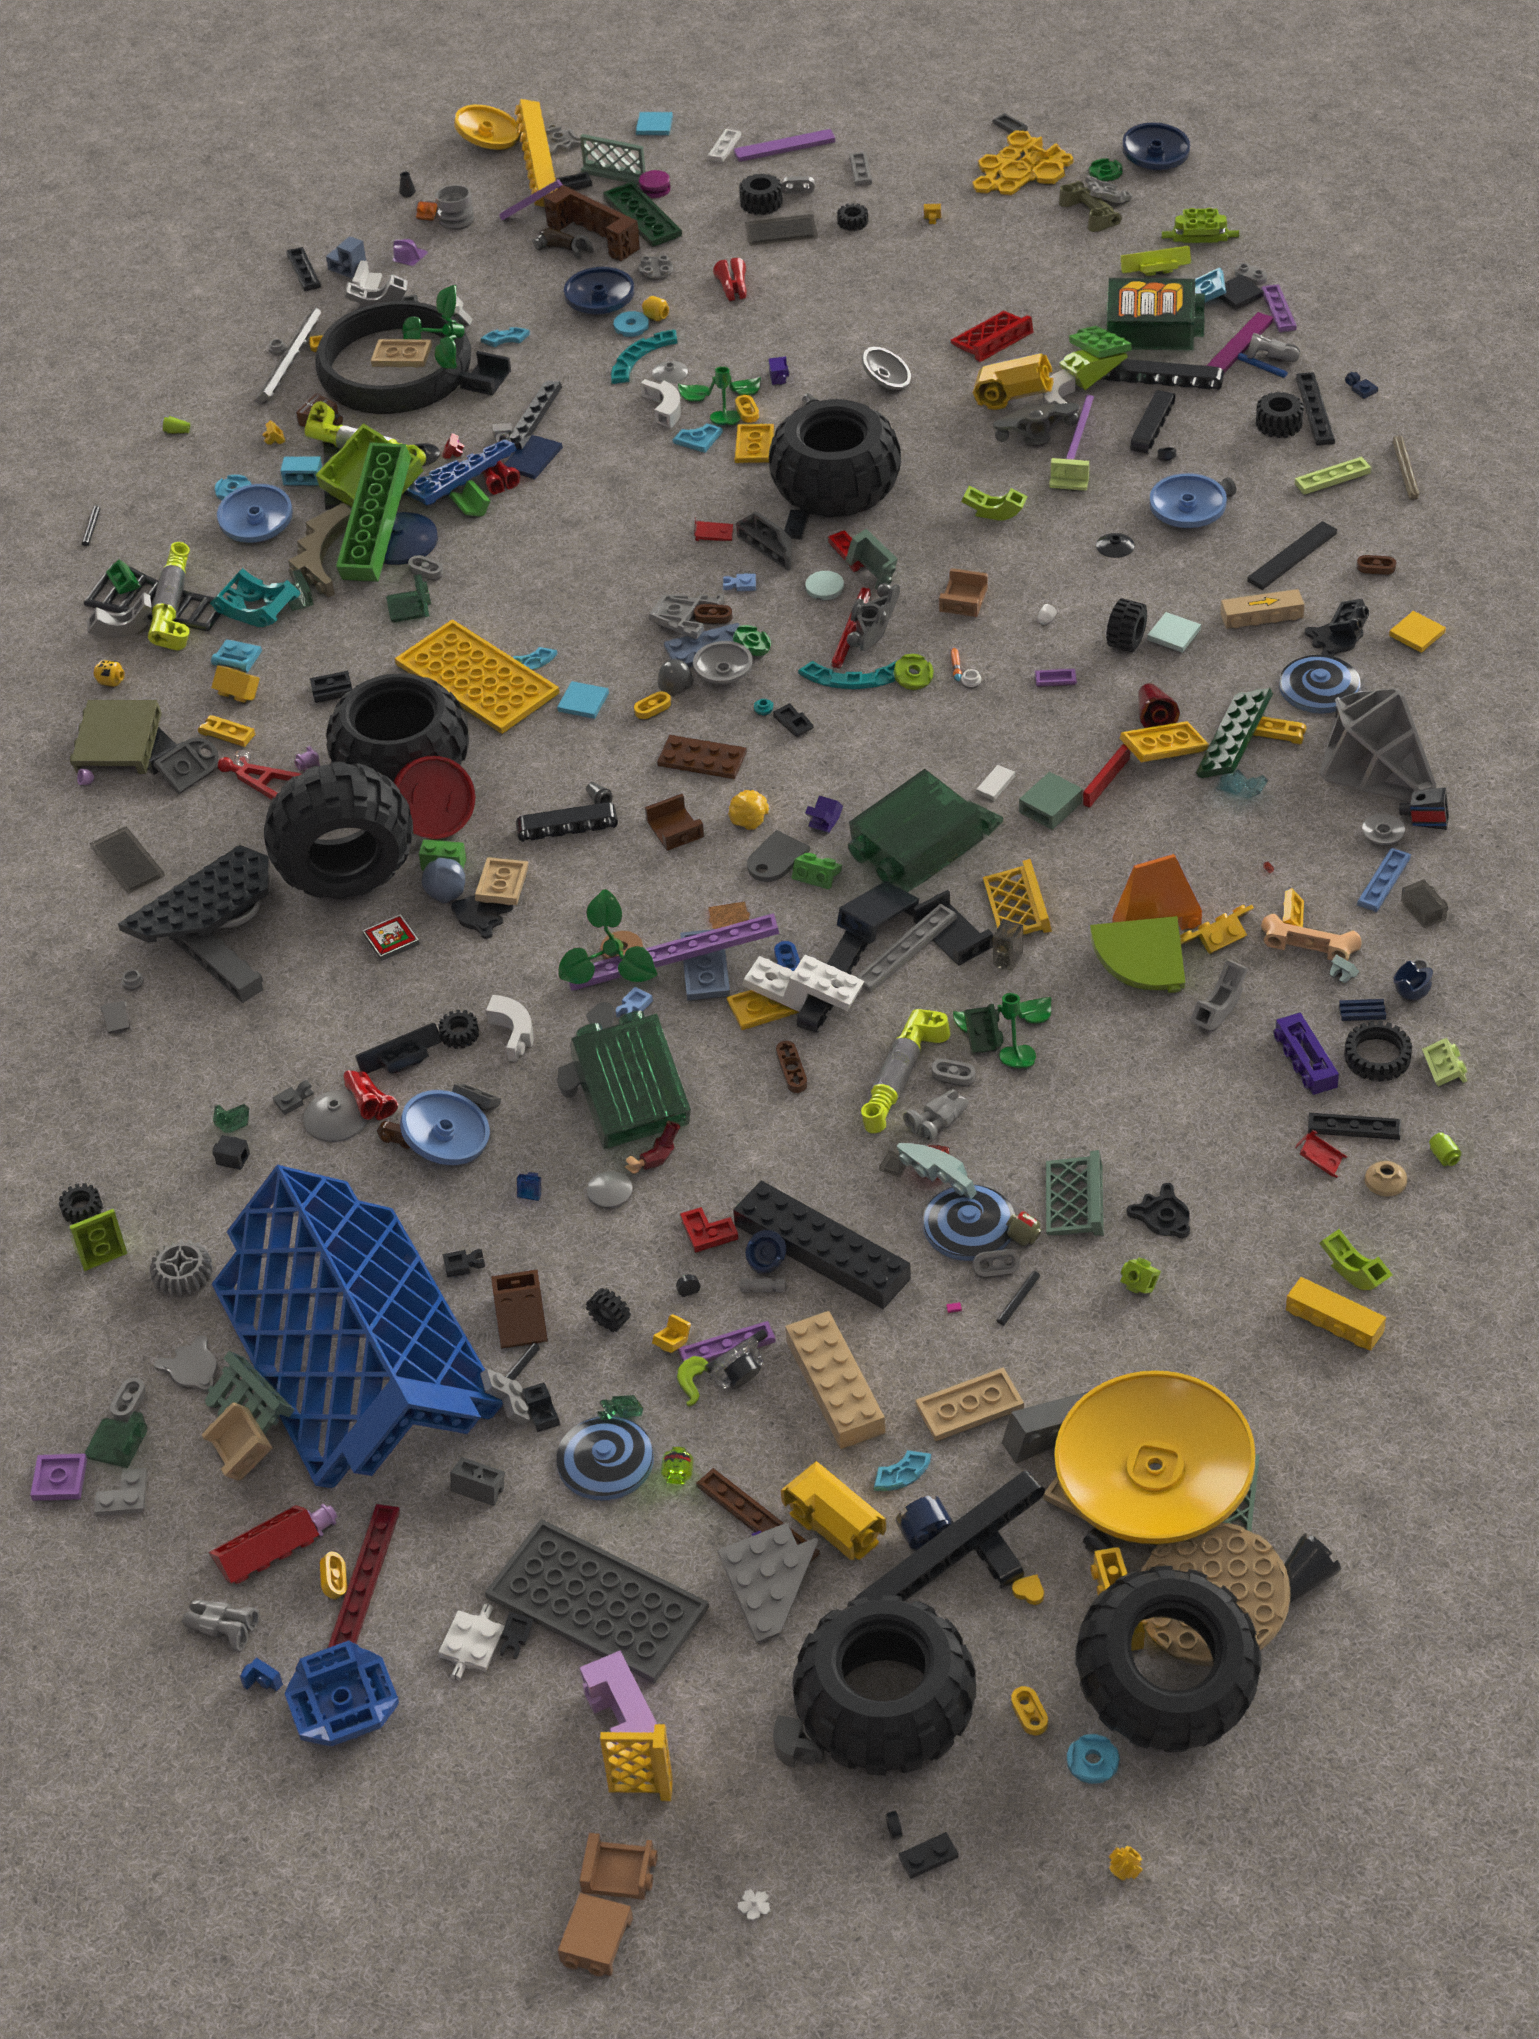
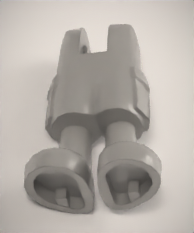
M1253 333L1247 358L1252 359L1258 351H1268L1267 357L1296 362L1300 357V349L1295 344H1286L1275 339L1270 340Z
M952 1089L928 1102L923 1107L924 1113L920 1115L915 1110H907L903 1114V1120L911 1132L915 1135L919 1133V1137L922 1140L930 1143L936 1139L937 1131L940 1128H947L963 1113L969 1105V1101L964 1096L958 1097V1092Z
M199 1599L193 1600L189 1605L192 1612H185L182 1623L190 1628L199 1630L204 1635L207 1634L216 1638L224 1633L229 1637L230 1646L234 1650L242 1651L248 1641L247 1630L254 1631L260 1620V1613L258 1609L253 1607L232 1609V1606L228 1603L209 1602Z

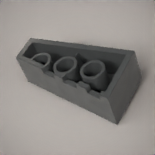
M1088 1392L1012 1411L1002 1444L1015 1464L1055 1447L1063 1420L1075 1403Z

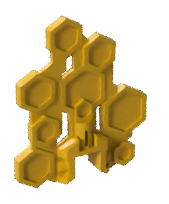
M1014 131L1007 136L1008 147L1003 148L997 155L986 154L978 160V166L986 176H980L974 180L973 188L977 193L988 194L991 191L998 190L1000 194L1013 195L1027 182L1034 181L1035 179L1038 183L1055 184L1065 176L1063 168L1073 164L1074 158L1071 154L1062 150L1058 144L1052 145L1047 150L1043 149L1042 136L1036 138L1031 137L1028 131ZM1024 152L1025 156L1017 161L1021 157V153ZM999 173L1000 178L994 180L995 178H997V174Z

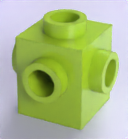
M1138 1257L1135 1260H1128L1123 1265L1120 1282L1126 1284V1289L1134 1293H1152L1161 1271L1150 1266V1261Z

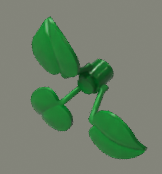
M451 285L442 289L436 299L437 311L443 313L442 318L450 323L445 324L443 329L420 328V319L418 317H409L404 322L402 333L403 339L421 340V332L443 333L446 337L441 339L440 344L435 348L436 362L444 368L456 369V346L453 339L463 337L464 326L457 324L456 320L450 319L454 315L456 308V285Z
M721 366L715 369V376L712 377V383L709 388L704 385H682L678 383V391L688 401H702L705 399V396H710L714 384H716L719 389H722L723 411L711 413L710 420L718 425H735L740 422V415L735 410L726 411L725 388L729 385L731 391H736L739 395H753L759 391L761 377L732 382L730 369Z
M603 889L589 903L586 914L588 921L594 927L604 926V931L609 939L604 942L602 951L589 957L584 948H573L566 952L559 964V978L573 984H584L590 981L595 973V966L590 960L603 954L608 956L619 954L622 961L618 965V972L628 981L643 982L656 977L658 973L652 956L645 948L634 946L627 949L625 956L623 955L622 941L614 938V935L608 929V927L613 928L620 924L622 909L616 897L607 889Z
M1007 993L1003 995L1002 1005H998L997 1010L999 1014L1000 1012L1005 1019L1011 1020L1013 1047H1005L1000 1051L999 1058L1003 1064L1013 1068H1028L1034 1065L1036 1061L1035 1050L1029 1045L1017 1046L1015 1018L1019 1016L1020 1019L1024 1018L1029 1023L1046 1022L1051 1017V997L1020 1003V997L1017 994ZM953 1011L956 1025L967 1033L964 1011Z

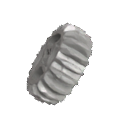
M182 1239L177 1244L172 1241L171 1246L168 1247L163 1245V1251L157 1250L156 1256L152 1257V1264H150L149 1268L151 1280L154 1282L157 1290L161 1289L163 1294L169 1292L171 1297L176 1292L182 1297L185 1291L189 1295H191V1289L199 1291V1284L206 1286V1279H211V1272H213L212 1259L205 1247H201L199 1242L193 1244L191 1240L184 1243Z

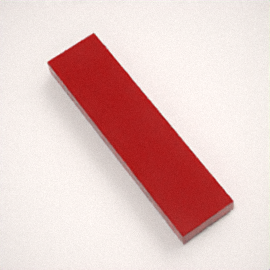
M1125 744L1120 746L1083 791V806L1090 808L1130 760V750Z

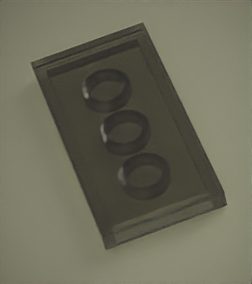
M813 214L745 222L749 246L818 238Z
M127 826L90 843L91 849L128 894L165 877L164 871Z

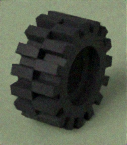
M851 203V205L846 204V206L842 205L837 211L839 227H843V230L848 229V231H851V229L857 231L858 228L859 230L863 229L862 227L865 228L866 224H868L867 208L864 205L860 206L859 203L857 205H854V203Z
M456 1010L457 1013L450 1011L449 1016L445 1014L443 1019H440V1024H438L440 1037L444 1045L447 1043V1047L451 1048L453 1045L454 1049H458V1046L465 1048V1044L471 1046L472 1041H477L479 1027L477 1018L473 1013L470 1012L468 1014L467 1010H463V1013H461L460 1010ZM455 1027H466V1029L461 1032L451 1031Z
M78 1183L75 1184L76 1188L70 1186L68 1187V1192L65 1190L62 1192L63 1196L59 1197V1206L63 1218L67 1222L71 1221V1224H75L76 1221L81 1222L101 1213L100 1209L103 1208L98 1190L93 1185L87 1187V1184L83 1183L82 1187H80ZM79 1201H89L83 1207H73V1205Z
M604 1288L598 1289L586 1303V1310L589 1311V1316H593L592 1320L594 1322L597 1321L598 1325H603L606 1329L609 1328L611 1332H617L631 1316L629 1307H626L627 1303L625 1301L622 1302L619 1295L617 1297L615 1292H610L607 1288L605 1290Z

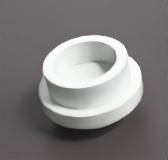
M969 669L963 673L961 682L967 687H976L981 683V676L977 670Z

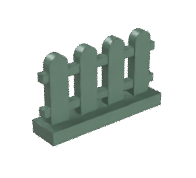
M228 1351L224 1360L229 1364V1367L225 1366L222 1369L223 1375L215 1386L208 1388L209 1394L205 1399V1403L211 1408H217L221 1404L222 1406L218 1411L219 1417L233 1402L242 1405L248 1398L249 1400L244 1407L249 1408L254 1418L259 1411L261 1412L256 1421L263 1433L266 1434L273 1424L277 1425L280 1414L290 1417L294 1412V1408L243 1356ZM236 1385L235 1389L232 1391L229 1397L225 1399L226 1395L229 1393L232 1387Z

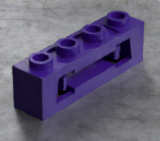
M1301 1012L1276 1019V1028L1273 1031L1274 1038L1283 1045L1285 1056L1291 1058L1293 1069L1302 1076L1304 1087L1306 1089L1309 1088L1313 1095L1338 1088L1339 1073ZM1310 1059L1313 1063V1069L1310 1066Z

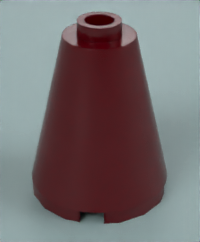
M1151 683L1145 684L1139 689V719L1144 728L1177 723L1180 711L1174 699Z

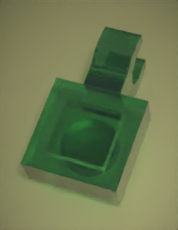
M634 1395L612 1396V1400L604 1399L600 1401V1405L606 1410L597 1412L602 1420L610 1419L615 1414H618L619 1417L631 1418L642 1416L643 1406Z

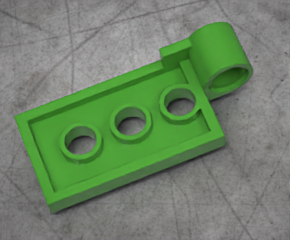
M1098 326L1079 329L1077 334L1069 335V343L1098 358L1132 350L1130 342Z

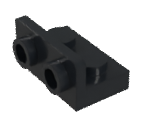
M1363 599L1340 603L1329 624L1331 632L1350 630L1352 637L1358 638L1369 617V609L1365 606Z

